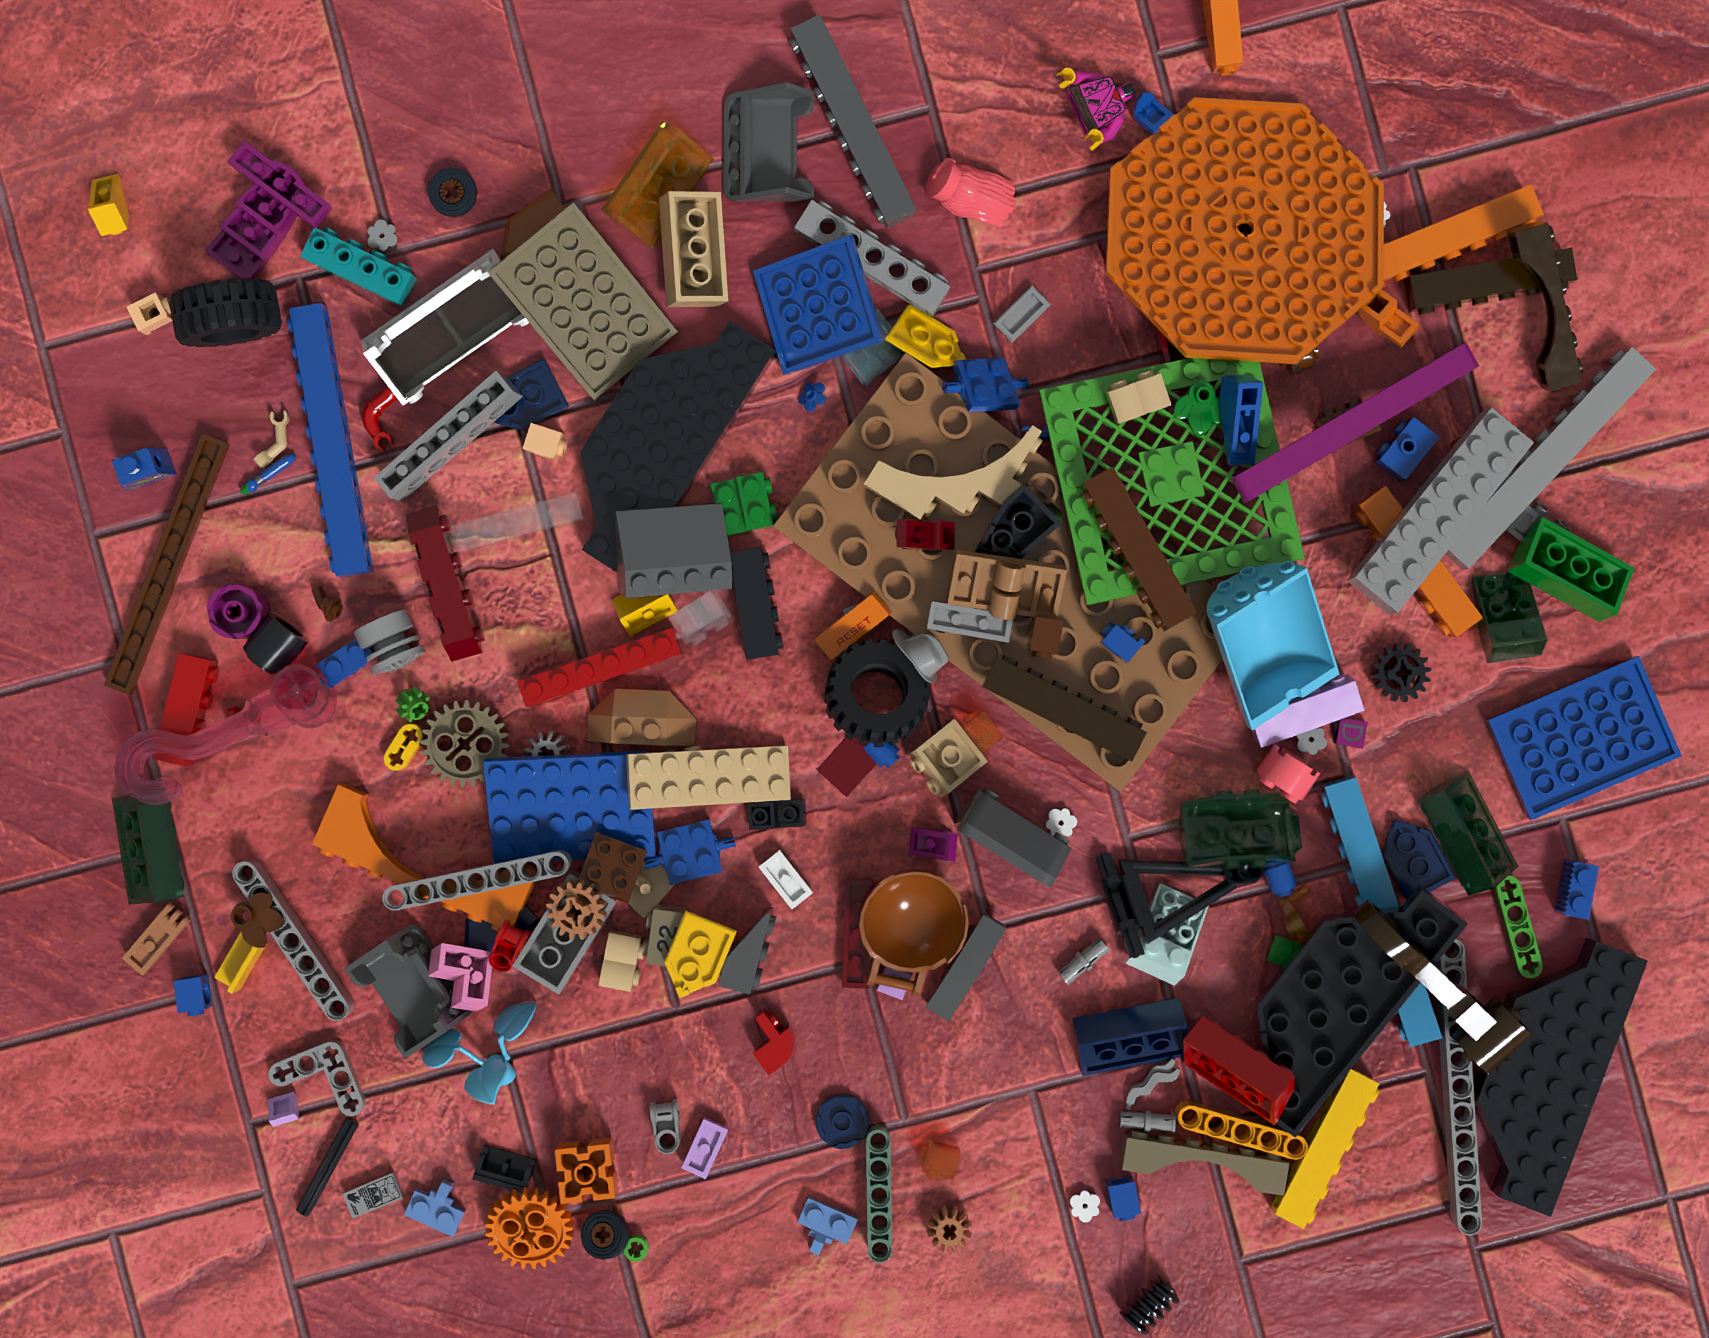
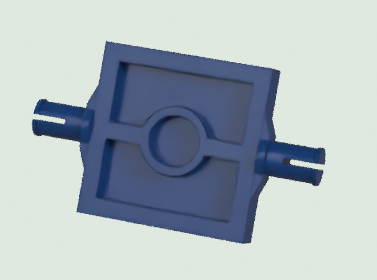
M1005 358L956 360L953 364L956 382H943L942 384L944 394L958 393L961 396L968 412L1016 410L1020 405L1016 389H1028L1029 387L1028 378L1014 379L1010 375Z
M708 819L657 832L660 843V855L645 858L644 862L655 861L645 864L646 869L662 865L667 872L669 885H674L722 873L721 850L736 847V843L725 844L726 842L734 841V836L718 840L713 833L711 821Z

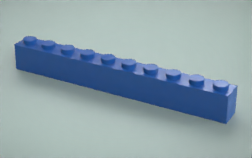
M322 303L289 308L290 316L287 317V324L295 340V343H292V353L295 360L298 359L300 369L296 371L298 384L303 386L304 397H301V405L304 413L308 415L309 423H306V433L309 440L312 439L314 449L310 451L312 464L317 466L318 477H315V485L318 493L322 495L323 503H320V513L322 519H326L328 529L324 531L326 544L331 546L332 557H329L330 569L332 573H335L336 577L340 578L372 573L374 570L328 307Z

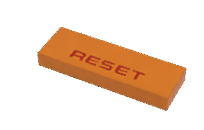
M874 591L820 633L814 641L832 660L848 648L849 645L853 644L888 617L892 611Z

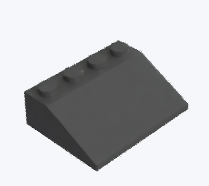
M722 503L615 511L618 592L625 598L732 589V562Z

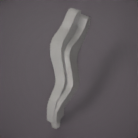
M1170 1058L1164 1064L1154 1065L1142 1082L1130 1087L1126 1098L1127 1110H1131L1132 1104L1134 1105L1138 1096L1150 1094L1157 1083L1173 1082L1177 1079L1180 1068L1176 1067L1172 1070L1175 1065L1174 1058Z

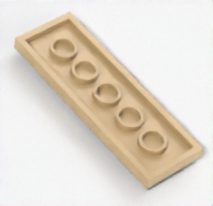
M788 746L626 754L628 807L630 810L791 800Z

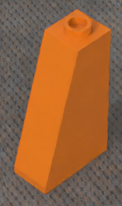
M1202 0L1212 74L1220 73L1221 76L1235 74L1244 63L1238 0Z

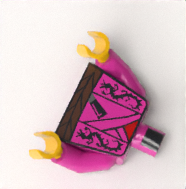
M1068 67L1056 73V76L1060 75L1065 80L1059 84L1060 88L1063 89L1068 85H1072L1068 87L1066 95L1085 134L1083 140H1092L1094 143L1090 150H1094L1100 144L1113 139L1124 122L1123 117L1127 111L1123 102L1136 97L1131 82L1116 87L1111 76L1104 77L1100 73L1073 71Z

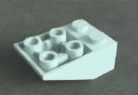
M1159 883L1149 904L1154 922L1157 923L1194 898ZM1208 907L1148 945L1145 942L1142 930L1138 929L1145 954L1140 955L1138 958H1129L1128 955L1125 963L1175 986L1186 974Z

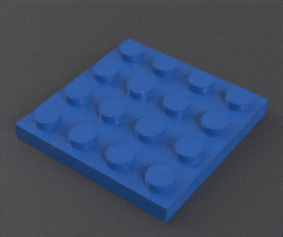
M853 235L842 237L753 271L783 375L798 372L884 341Z

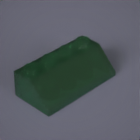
M1469 770L1430 789L1418 799L1423 813L1427 816L1433 827L1436 838L1439 839L1446 852L1448 861L1452 864L1458 875L1459 882L1464 887L1468 896L1497 887L1518 867Z
M167 790L112 798L129 905L155 903L184 897L183 890L185 884L179 868L180 853L176 849L175 842L176 828L172 822L170 811L172 802Z

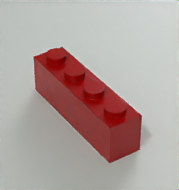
M178 653L153 759L180 766H191L193 762L197 761L200 753V747L197 746L199 737L203 735L206 728L205 712L206 709L210 708L213 694L210 693L212 684L217 681L219 675L217 660L188 653Z

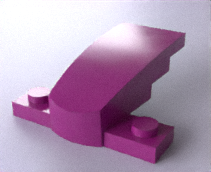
M244 141L227 162L254 184L235 202L237 208L219 226L222 231L204 251L239 279H254L280 246L297 216L316 229L332 210V207L328 202L311 191L306 182L291 167L275 160L271 161Z

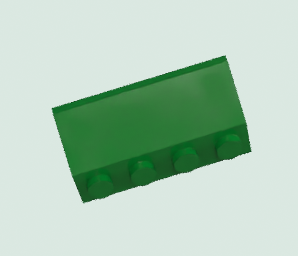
M1541 517L1516 548L1508 572L1601 622L1618 615L1635 568L1550 520Z

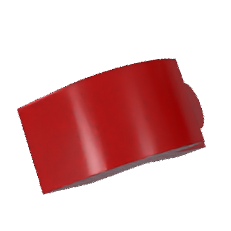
M763 1009L756 1014L755 1019L769 1039L756 1047L753 1054L769 1076L789 1060L794 1047V1033L790 1024L780 1030L781 1022L773 1012L768 1013L766 1009Z

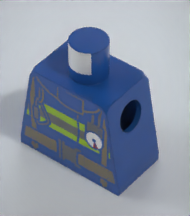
M148 447L112 460L119 483L126 491L177 475L168 449ZM155 459H158L160 466L156 464Z

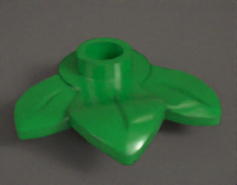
M1205 381L1192 384L1188 394L1180 397L1174 406V418H1188L1190 428L1196 437L1204 435L1213 423L1222 425L1219 398L1215 397V390L1212 385ZM1201 390H1203L1206 393V398L1204 400L1200 399L1199 392Z

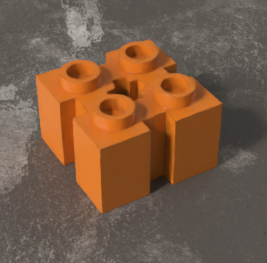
M613 1137L591 1139L587 1147H581V1141L562 1142L555 1148L557 1172L564 1171V1175H562L558 1182L561 1204L583 1202L587 1194H593V1201L616 1197L619 1191L616 1169H609V1166L615 1160ZM584 1166H588L592 1169V1172L590 1175H587L586 1171H582L581 1169Z

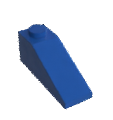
M1248 375L1222 376L1219 406L1227 464L1230 466L1255 464L1263 382Z

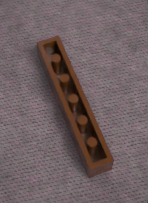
M1111 467L1084 482L1081 486L1083 491L1080 492L1082 500L1087 507L1092 506L1096 513L1094 520L1101 531L1106 530L1111 539L1108 541L1109 547L1115 556L1119 554L1124 562L1122 569L1129 580L1134 579L1138 589H1136V593L1143 604L1147 603L1152 611L1149 615L1156 628L1161 627L1163 632L1195 615L1197 612L1114 468Z

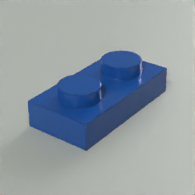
M354 639L316 665L329 685L335 687L369 663L365 659L375 651L373 648L360 649L357 640Z

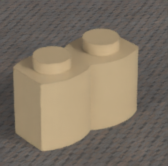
M1148 370L1137 374L1138 380L1127 383V380L1123 379L1110 384L1111 390L1106 391V395L1116 423H1123L1171 405L1161 373L1154 374L1153 370Z
M610 930L599 986L631 992L633 985L638 986L641 970L636 968L638 959L643 960L644 958L642 956L643 936Z

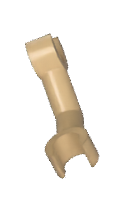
M285 410L284 419L281 422H276V416L273 411L270 413V420L275 425L276 442L253 459L263 469L270 465L274 458L287 447L286 425L289 423L290 417Z

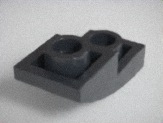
M805 799L747 803L749 830L807 826Z

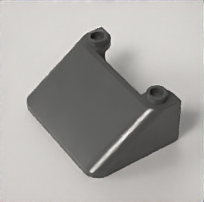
M781 83L734 92L726 98L724 103L723 191L728 200L734 202H805L814 200L812 182L805 178H797V118L809 116L812 113L814 91L791 83Z

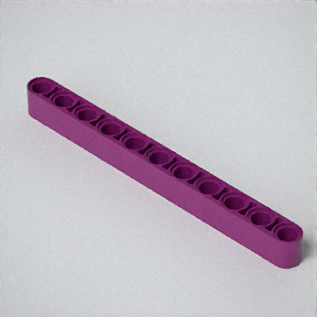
M1465 342L1231 478L1244 503L1480 365Z

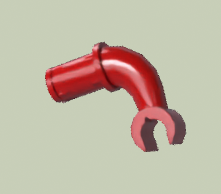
M388 386L371 400H366L367 403L362 413L364 428L374 439L375 447L382 451H386L381 445L382 437L387 438L391 444H394L393 436L383 432L378 423V418L382 416L381 412L397 399Z

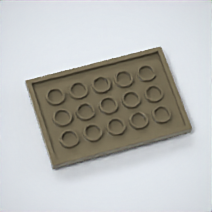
M574 202L565 207L488 271V274L593 400H596L630 372L640 359L647 358L678 332Z

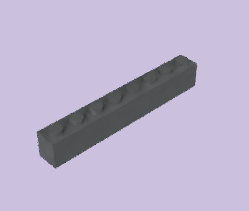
M819 14L791 28L792 38L789 39V43L794 53H800L804 60L801 63V67L807 79L812 77L816 85L813 91L819 103L824 101L828 109L825 115L830 126L836 125L840 133L837 136V140L842 150H848L852 157L849 160V164L855 176L860 174L864 182L861 188L867 200L872 198L876 206L873 212L878 223H884L886 228L889 229L915 216L917 209L821 15Z

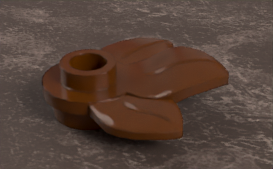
M267 893L252 895L248 902L237 904L231 912V921L235 927L241 929L244 941L257 948H264L266 946L267 932L276 931L284 925L282 915L277 910L270 908L273 896ZM245 911H247L249 914V919L247 921L243 919V913Z

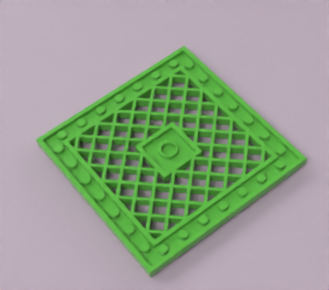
M1188 358L1039 390L1086 606L1137 595L1136 589H1138L1134 579L1129 580L1122 566L1108 558L1112 553L1111 548L1104 554L1101 537L1107 541L1111 539L1108 534L1099 529L1094 520V516H1096L1092 506L1087 507L1080 495V492L1083 491L1081 486L1084 482L1091 479V475L1097 466L1105 471L1111 468L1101 461L1108 450L1121 458L1114 470L1120 480L1127 484L1125 487L1127 492L1131 487L1144 495L1136 508L1141 517L1149 521L1148 529L1150 530L1154 524L1166 532L1158 546L1163 554L1171 558L1166 560L1181 586L1238 574L1242 568L1247 566L1256 567L1270 563L1295 562L1305 559L1287 479L1255 497L1257 501L1251 510L1238 502L1241 498L1239 493L1235 499H1232L1221 492L1228 481L1233 483L1231 478L1234 476L1232 474L1238 466L1233 465L1227 473L1215 465L1222 454L1226 456L1225 443L1221 446L1209 437L1216 427L1223 431L1222 425L1213 423L1206 436L1197 437L1202 442L1195 451L1193 441L1183 443L1188 433L1195 436L1190 425L1180 419H1175L1174 413L1172 415L1163 408L1151 412L1146 420L1141 417L1132 419L1142 425L1136 436L1122 429L1126 422L1120 423L1117 426L1106 419L1111 410L1106 391L1111 390L1110 384L1126 379L1127 383L1138 380L1137 374L1148 370H1153L1154 374L1161 373L1168 396L1174 401H1177L1180 396L1173 391L1190 388L1196 382L1205 381L1209 384L1217 382L1213 387L1216 392L1221 384L1222 376L1248 375L1263 382L1255 464L1280 450L1260 362ZM1201 390L1199 394L1206 398V393ZM1109 405L1103 415L1092 410L1093 408ZM1081 411L1075 421L1073 413ZM1155 412L1169 420L1162 431L1149 423ZM1085 413L1098 420L1092 432L1079 424ZM1172 422L1185 430L1179 441L1166 434ZM1102 423L1115 431L1109 442L1095 435ZM1145 428L1158 436L1152 447L1139 440ZM1077 430L1088 437L1082 447L1080 446ZM1118 434L1131 441L1125 453L1111 445ZM1161 439L1173 445L1155 449ZM1091 440L1105 447L1098 459L1085 451ZM1205 443L1219 451L1212 462L1199 455ZM1135 444L1145 450V452L1138 453L1139 462L1128 456ZM1083 457L1094 463L1088 474L1086 473ZM1124 460L1138 468L1131 480L1118 472ZM1198 462L1208 467L1202 478ZM1247 464V465H1241V466L1244 467L1245 469H1248V468L1252 467L1253 465ZM1211 470L1224 477L1218 489L1205 481ZM1140 472L1142 473L1145 489L1134 482ZM1203 488L1214 494L1208 505L1196 499L1205 495ZM1217 497L1230 504L1224 516L1211 508ZM1146 498L1149 508L1160 506L1153 517L1140 509ZM1187 500L1180 511L1169 505ZM1190 503L1204 510L1197 522L1184 514ZM1260 503H1262L1265 519L1254 513ZM1234 507L1247 515L1241 526L1228 519ZM1163 508L1177 516L1170 527L1157 520ZM1207 513L1220 521L1214 532L1201 525ZM1251 518L1263 525L1257 537L1244 529ZM1180 519L1193 526L1186 538L1173 530ZM1223 524L1237 531L1230 543L1217 535ZM1196 530L1210 537L1203 549L1190 541ZM1266 530H1268L1269 538L1261 539ZM1240 534L1251 540V542L1234 545ZM1169 535L1182 542L1176 554L1163 547ZM1213 540L1224 546L1223 548L1207 551ZM1186 545L1197 552L1180 556ZM1107 564L1116 570L1108 572Z

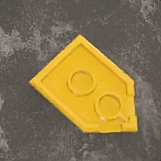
M911 304L907 305L885 338L886 341L931 368L953 366L956 360H966L964 353H961L958 346L956 332Z
M685 911L664 961L679 998L716 983L736 935V930L692 912Z

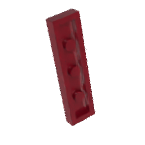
M846 878L842 988L869 989V985H866V976L870 965V954L862 944L859 924L862 906L867 895L873 889V879Z

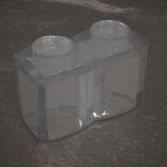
M713 590L669 616V619L684 643L692 642L695 646L708 638L705 633L715 628L718 632L729 625L730 621L728 619L733 615L718 590Z

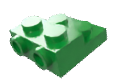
M763 472L710 484L714 503H722L727 536L774 526L773 520L778 519L775 503L770 504L768 497L769 493H773L770 477L765 478Z

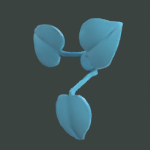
M534 1002L514 1004L499 1014L493 1029L499 1035L498 1043L502 1055L494 1054L484 1062L463 1046L458 1045L462 1034L456 1029H450L424 1047L421 1055L424 1064L429 1068H440L453 1058L455 1050L461 1051L481 1065V1068L473 1070L468 1075L464 1086L465 1091L477 1101L495 1104L499 1088L511 1083L516 1076V1070L508 1062L511 1056L507 1053L504 1039L513 1041L524 1032L535 1013L537 1004Z

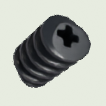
M1157 1274L1160 1279L1159 1284L1153 1280L1150 1281L1152 1291L1142 1288L1145 1296L1144 1299L1137 1295L1134 1296L1137 1303L1136 1307L1130 1303L1126 1304L1130 1312L1129 1314L1121 1310L1119 1311L1123 1319L1135 1331L1144 1335L1149 1333L1146 1324L1151 1327L1157 1325L1154 1316L1163 1319L1162 1309L1168 1312L1172 1310L1169 1301L1175 1304L1180 1303L1176 1291L1159 1274Z

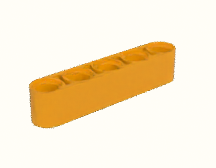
M1188 1100L1181 1101L1175 1108L1174 1114L1177 1121L1183 1128L1295 1160L1303 1158L1308 1151L1307 1142L1300 1134L1295 1138L1278 1125ZM1193 1109L1195 1111L1193 1119L1189 1121L1182 1120L1183 1112ZM1212 1117L1221 1118V1123L1218 1127H1208V1122ZM1238 1125H1247V1130L1243 1135H1235V1128ZM1267 1131L1273 1132V1138L1270 1142H1261L1263 1133ZM1292 1139H1298V1147L1295 1150H1288V1142Z

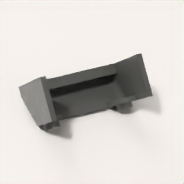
M976 788L954 823L956 829L1051 888L1072 849L1068 845L1070 840L1058 832L1052 836L998 802L1000 796L988 788L984 792Z

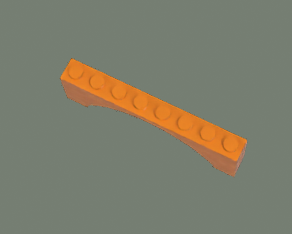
M345 783L338 784L312 845L319 847L318 852L329 857H333L335 854L344 858V864L354 868H358L360 865L369 869L367 873L373 877L383 879L384 876L393 880V885L426 878L401 864L383 844L370 817L367 805L369 794ZM526 863V873L535 876L538 868ZM505 869L499 873V877L502 881L508 882L511 873L508 869ZM484 879L475 881L473 884L477 887H482ZM536 881L441 901L443 902L441 906L454 912L457 909L467 913L466 917L473 921L481 923L484 920L492 924L491 928L499 932L506 919L510 921V925L516 927ZM445 883V887L449 892L454 893L457 889V884ZM421 884L419 894L423 898L429 897L430 889L427 885Z

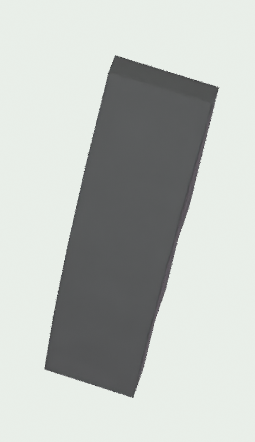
M984 913L942 977L941 983L927 1002L925 1008L949 1022L1008 926Z

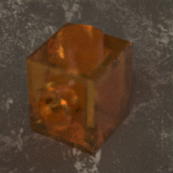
M928 1139L927 1146H921L918 1162L922 1163V1171L926 1172L925 1175L932 1179L941 1180V1177L953 1180L961 1154L960 1148Z

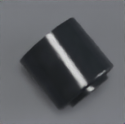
M268 613L242 648L247 654V658L256 666L271 675L283 676L309 643V640L284 619L273 613Z

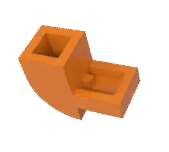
M1382 289L1358 310L1359 316L1369 328L1379 336L1383 334L1400 348L1419 328V323L1397 308V300Z

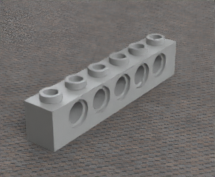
M811 200L794 227L796 234L817 247L842 237L853 235L859 242L857 250L865 277L932 318L934 317L950 291V286L947 284L948 280L936 272L931 275L924 270L925 266L914 258H911L910 261L901 256L902 251L894 245H883L878 241L879 237L867 229L864 232L855 227L856 223L849 217L842 215L840 218L832 213L833 208L825 202L819 201L816 203ZM824 223H832L836 227L835 231L831 234L822 233L820 228ZM871 251H877L882 258L877 263H870L866 259L867 254ZM892 266H901L905 271L904 274L899 278L891 276L889 270ZM916 280H923L928 287L923 292H917L913 289L912 284Z
M495 371L380 471L374 479L389 498L403 502L523 396L507 376Z

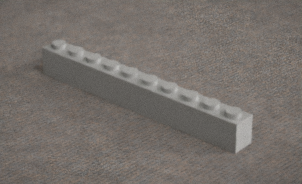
M1631 347L1623 351L1619 349L1608 360L1611 364L1606 370L1600 369L1590 379L1592 382L1591 386L1586 391L1581 389L1571 400L1574 404L1568 410L1564 408L1553 418L1555 424L1549 430L1545 428L1534 439L1536 444L1525 453L1445 553L1461 570L1469 569L1656 370L1637 350Z

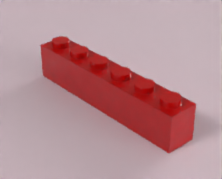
M670 628L517 681L525 706L532 707L682 655L683 651L675 628Z

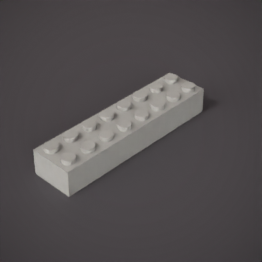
M1492 407L1481 412L1348 577L1347 581L1388 615L1398 613L1534 442Z

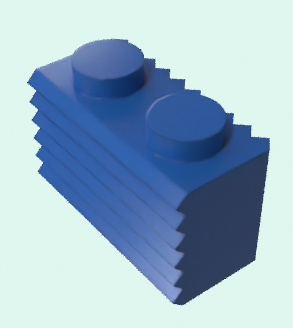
M1565 859L1562 866L1564 870L1561 871L1563 875L1560 876L1561 881L1559 882L1561 886L1558 887L1560 891L1557 892L1558 897L1556 898L1558 902L1555 903L1557 907L1554 910L1566 916L1589 920L1599 866Z

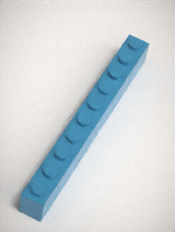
M1356 775L1324 784L1326 791L1321 792L1325 808L1331 807L1334 817L1329 818L1334 834L1340 833L1343 843L1338 844L1342 859L1348 858L1351 869L1346 870L1351 886L1357 884L1359 895L1355 896L1358 908L1367 899L1373 902L1379 909L1399 906ZM1420 983L1396 1013L1400 1015L1402 1024L1397 1025L1402 1041L1408 1039L1410 1047L1442 1039L1426 987Z

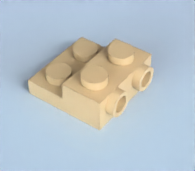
M955 719L909 753V756L912 758L910 760L912 768L917 773L923 772L929 780L926 783L929 790L935 795L940 794L941 797L949 794L988 762Z

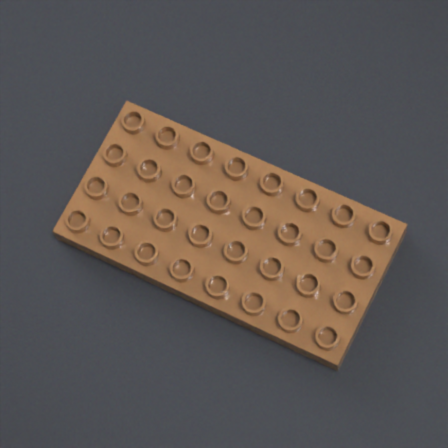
M905 353L773 527L865 598L875 591L892 611L889 616L913 635L917 636L924 633L936 637L949 656V662L980 686H982L995 658L999 657L1002 659L1006 655L1019 662L1018 668L1027 672L1030 667L1044 674L1042 680L1052 684L1053 680H1056L1068 686L1066 692L1077 696L1078 692L1093 699L1092 705L1101 709L1104 704L1118 711L1116 717L1124 721L1130 717L1142 723L1141 729L1146 731L1147 734L1131 762L987 690L1109 785L1121 792L1222 661V656L1207 614V603L1216 589L1206 581L1182 585L1197 613L1163 632L1161 627L1157 629L1149 615L1152 613L1147 603L1143 604L1138 595L1086 606L1056 467L1037 452L1034 454L1029 452L1024 459V462L1028 463L1023 473L1019 478L1014 475L1012 479L1020 484L1026 483L1044 493L1062 512V524L1022 558L1024 560L1067 566V574L1057 620L1063 621L1058 654H1051V659L1032 657L1033 651L1026 650L1032 618L1030 616L1016 614L1012 622L1009 643L927 629L931 601L947 604L956 550L974 552L1000 506L977 492L975 496L979 498V501L971 513L966 510L962 516L934 498L932 502L937 504L929 518L923 516L920 521L955 522V550H907L896 547L895 531L897 519H917L866 488L864 483L878 461L897 470L918 476L948 477L963 475L984 468L1002 458L1021 440L985 412H968L964 400L958 393L944 394V390H942L944 381L908 353ZM1101 537L1104 554H1106L1110 547L1108 541ZM1112 552L1108 557L1120 566L1124 563L1119 554L1115 556ZM1163 554L1166 559H1171L1165 554ZM1107 564L1108 572L1116 570ZM1110 621L1119 627L1124 624L1135 633L1133 637L1135 640L1138 638L1145 640V643L1128 663L1123 662L1100 643L1103 638L1100 633Z

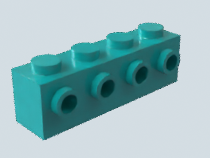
M324 227L322 231L313 228L300 255L301 258L404 308L417 281V278L411 274L412 268L400 262H397L396 266L386 262L387 256L375 250L371 254L362 250L364 247L362 244L352 239L344 242L338 239L339 234L327 227Z

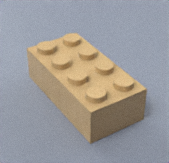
M668 191L659 198L666 307H719L728 302L721 192Z

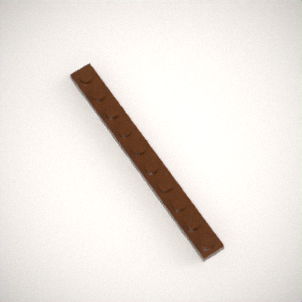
M204 433L201 434L104 686L127 695H133L229 449V443Z

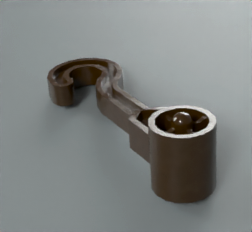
M1369 899L1352 913L1353 917L1368 935L1397 964L1410 972L1437 997L1449 1015L1461 1026L1452 1036L1463 1049V1056L1466 1060L1475 1061L1485 1072L1490 1074L1533 1035L1520 1020L1521 1013L1516 1008H1508L1496 996L1483 1005L1464 986L1455 984L1415 945L1399 934L1395 929L1397 926Z

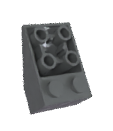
M769 907L728 952L724 961L719 987L746 994H751L752 988L758 989L763 971L762 968H758L759 962H765L770 944L765 942L766 934L772 935L777 917L772 915L773 908Z

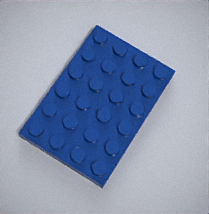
M1634 656L1486 720L1528 820L1536 819L1682 756L1639 656Z
M649 751L485 758L483 763L493 863L556 850L568 852L572 860H585L596 832L646 850L645 857H655L656 840L653 808L630 810L628 807L626 754L649 753ZM554 856L552 861H564L560 856Z

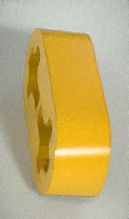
M407 724L399 730L384 755V763L389 769L399 771L405 769L410 764L422 745L420 741L425 739V734L422 732L423 728L420 725ZM415 729V735L418 737V740H412L406 746L405 742L409 737L405 734L406 731H413ZM403 748L404 752L401 755V759L404 760L403 763L394 765V759L391 757L392 753L398 754Z

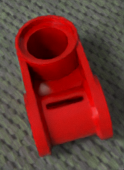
M506 919L495 938V944L488 961L492 968L500 972L509 971L523 949L531 931H522L510 925V921Z

